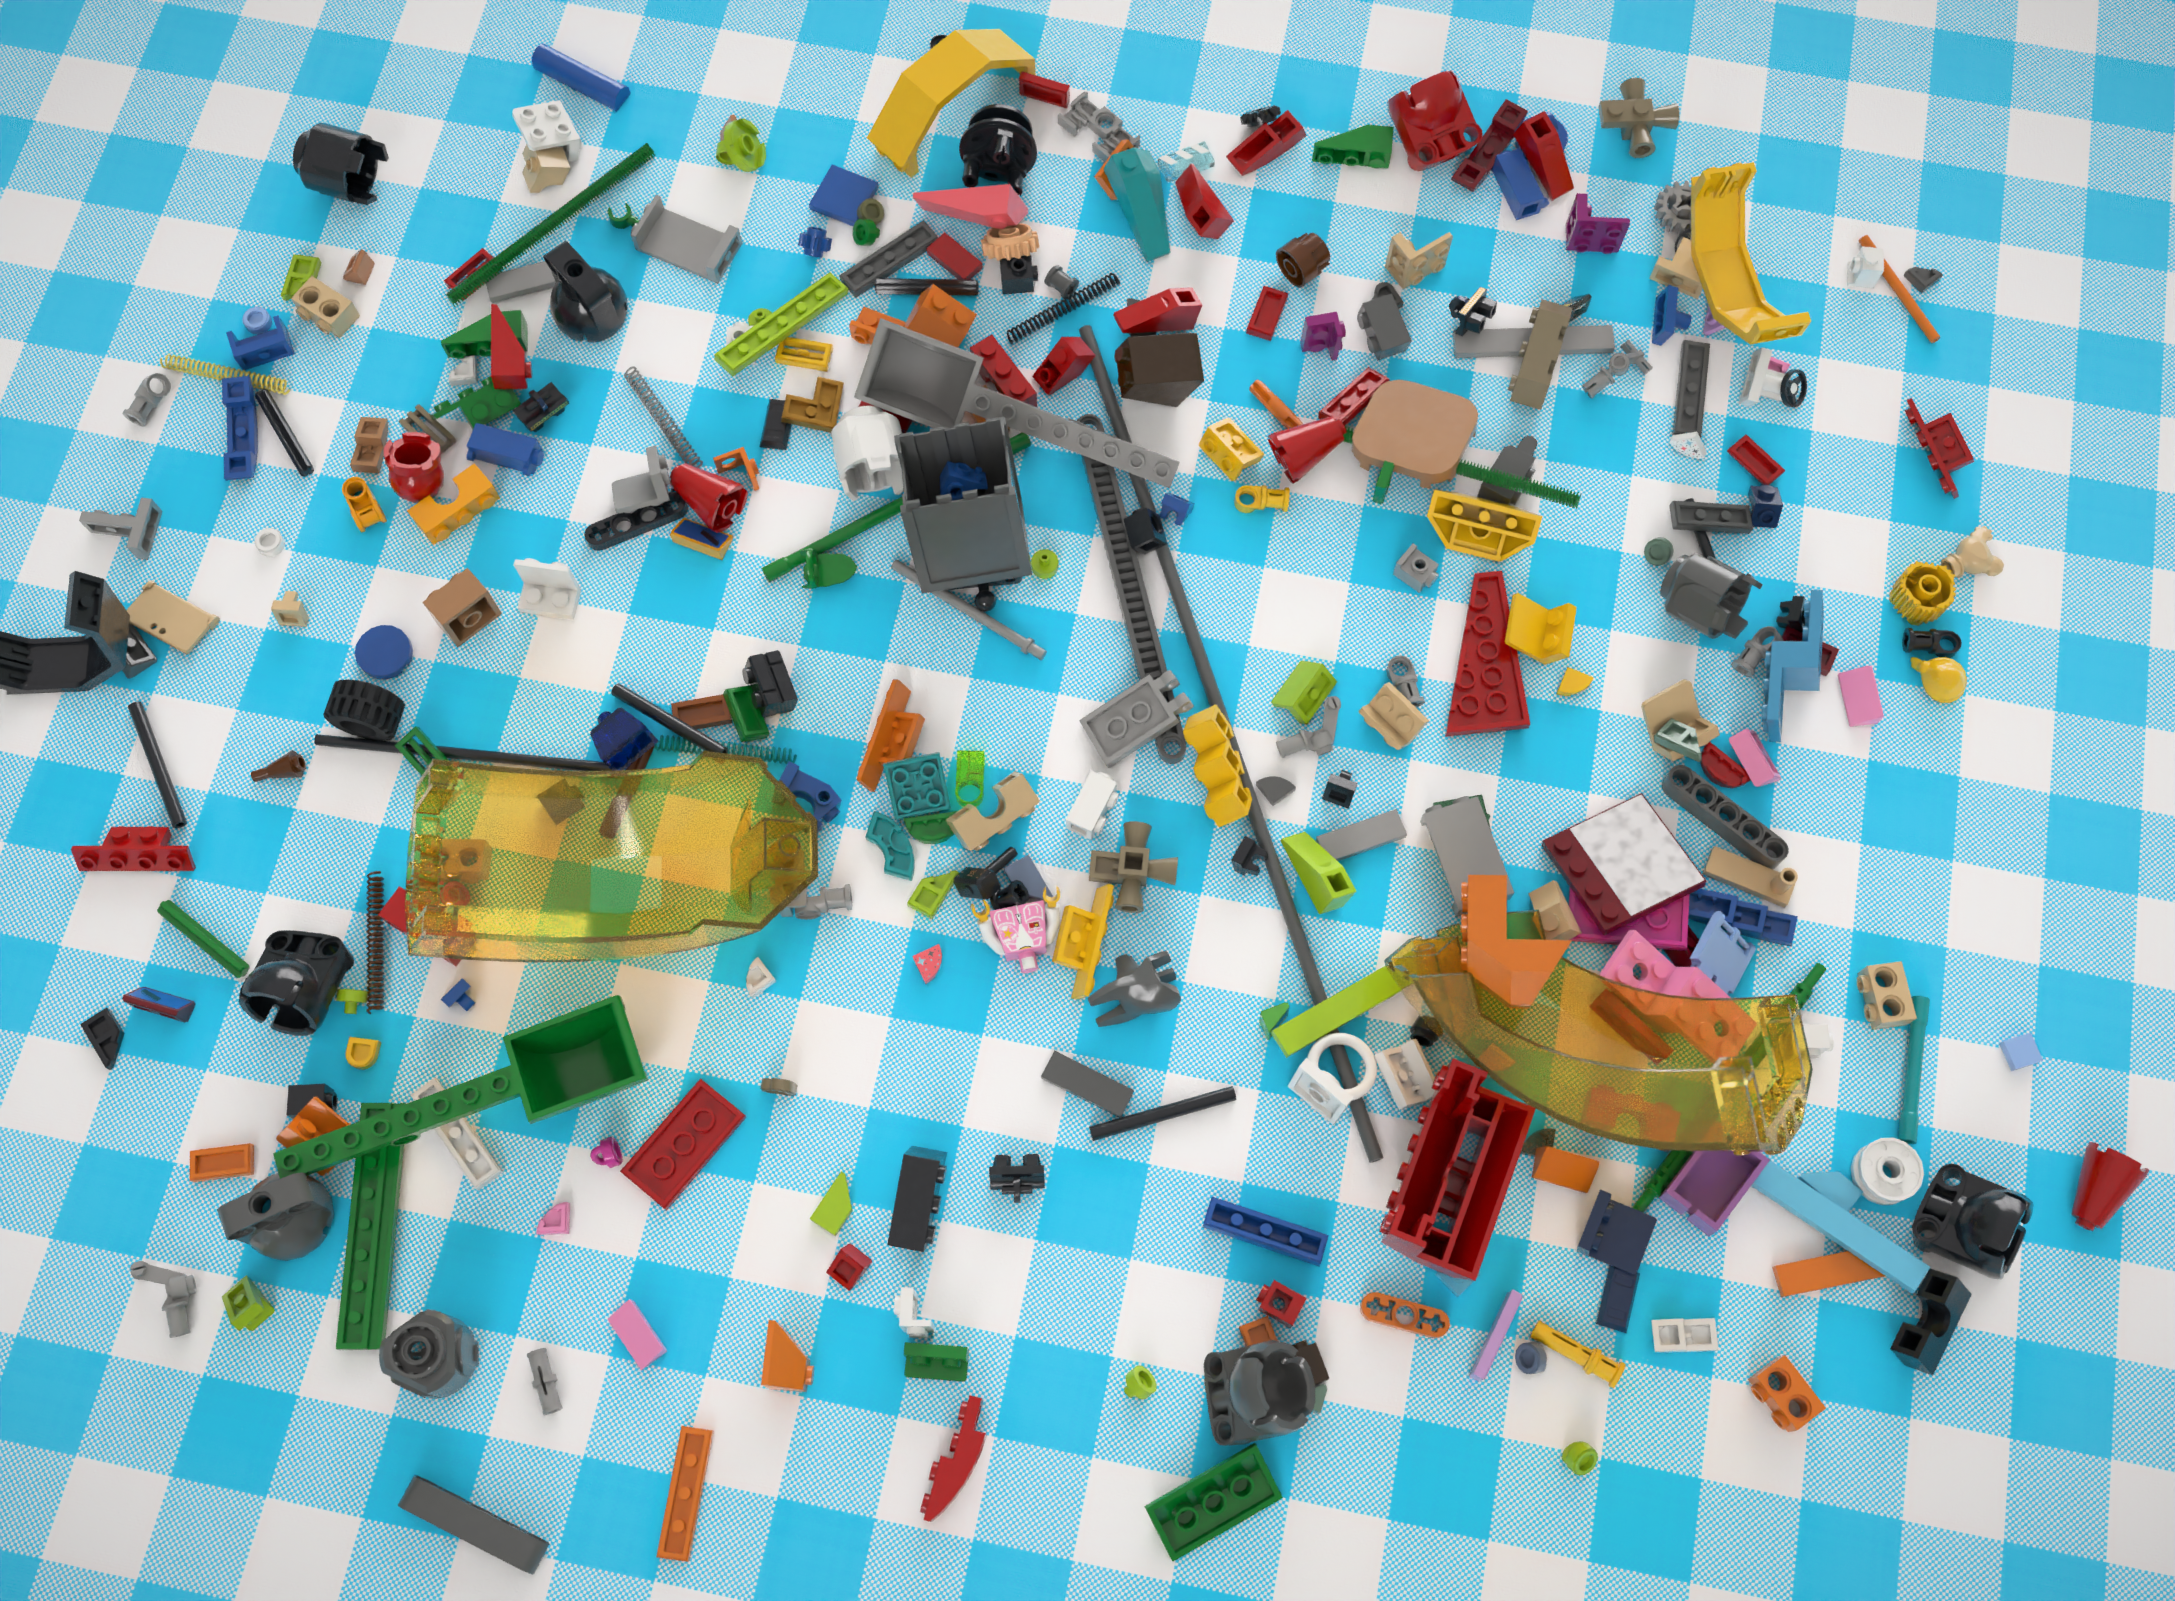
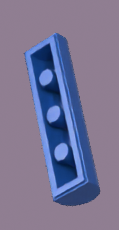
M544 43L539 44L533 52L532 66L535 70L616 112L631 94L628 86Z
M1215 1197L1211 1198L1202 1228L1316 1266L1321 1264L1329 1235Z

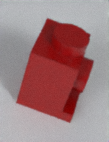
M1273 1280L1270 1287L1264 1284L1256 1301L1261 1303L1258 1309L1260 1312L1290 1329L1307 1298ZM1277 1298L1283 1300L1284 1308L1276 1309L1273 1306V1300Z

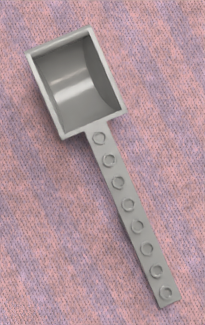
M880 319L854 398L932 428L944 427V429L955 427L956 424H961L965 411L986 419L1005 417L1007 427L1162 486L1171 487L1180 461L1095 430L1079 421L1061 417L977 385L975 383L984 357Z

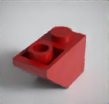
M1061 337L1032 377L1047 395H1052L1079 377L1096 355L1081 337Z

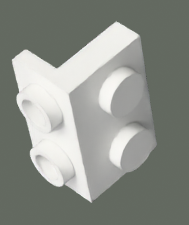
M1412 1039L1398 1047L1382 1050L1374 1055L1380 1072L1383 1074L1392 1098L1399 1110L1420 1105L1433 1097L1435 1090L1432 1089V1084L1435 1077L1417 1039Z
M901 1287L900 1296L895 1295L894 1314L899 1318L900 1328L910 1338H928V1333H935V1325L931 1320H917L918 1294L914 1288Z

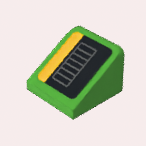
M1288 1002L1261 1011L1259 1022L1267 1040L1272 1037V1030L1279 1027L1287 1018L1290 1007Z

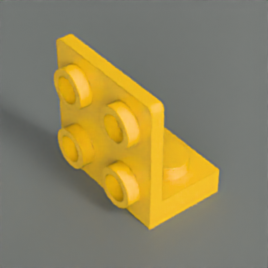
M1520 593L1513 594L1505 643L1544 665L1568 658L1577 607L1566 603L1548 610Z

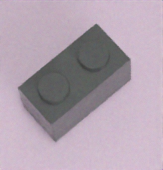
M1391 293L1362 303L1357 314V321L1359 327L1365 330L1368 337L1367 345L1369 351L1375 354L1377 361L1407 351L1412 340L1393 294Z

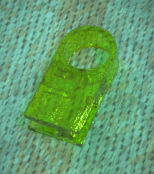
M957 750L955 794L957 802L962 807L967 804L977 807L983 801L984 751ZM964 786H976L980 790L978 798L969 802L961 799L959 792Z

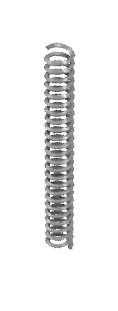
M635 366L628 368L624 378L630 383L638 398L641 399V402L646 406L652 418L660 426V429L663 430V433L671 442V445L674 446L677 453H679V456L689 465H695L700 461V464L696 467H701L703 461L694 452L695 450L692 449V445H688L689 441H686V437H683L684 434L680 433V429H677L678 425H675V421H672V417H669L670 414L666 413L667 410L658 401L659 399L656 397V394H653V390H650V386H647L648 383L644 382L645 379L636 370L637 368ZM651 392L648 396L643 397L646 393Z

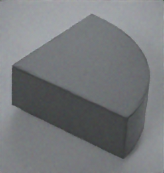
M1913 267L1908 269L1903 276L1922 294L1941 280L1943 274L1933 268L1929 270Z
M1270 776L1256 781V786L1272 806L1296 790L1294 784L1281 777Z

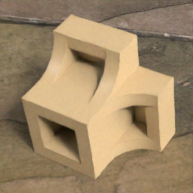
M526 144L522 152L525 160L522 174L529 192L540 193L547 186L563 185L570 170V165L563 148L552 147L532 151Z

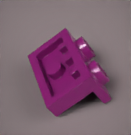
M1337 311L1305 317L1300 340L1302 352H1319L1328 348L1331 361L1337 360L1339 350H1342L1343 347L1342 337L1346 336L1344 322L1339 321Z

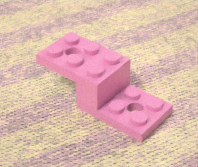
M1629 930L1598 975L1605 984L1659 1032H1680L1716 1066L1723 1070L1729 1069L1758 1023L1698 967H1676L1636 930ZM1636 964L1641 968V976L1638 980L1633 976V968ZM1718 1020L1723 1024V1031L1720 1035L1716 1033L1715 1028Z

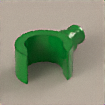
M625 203L627 213L622 218L614 217L611 208H608L610 222L615 228L633 227L640 221L637 217L633 216L631 208L627 203Z

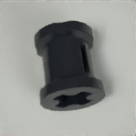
M1019 880L1012 881L1004 889L1000 888L990 897L994 910L1026 904L1029 900L1028 890Z

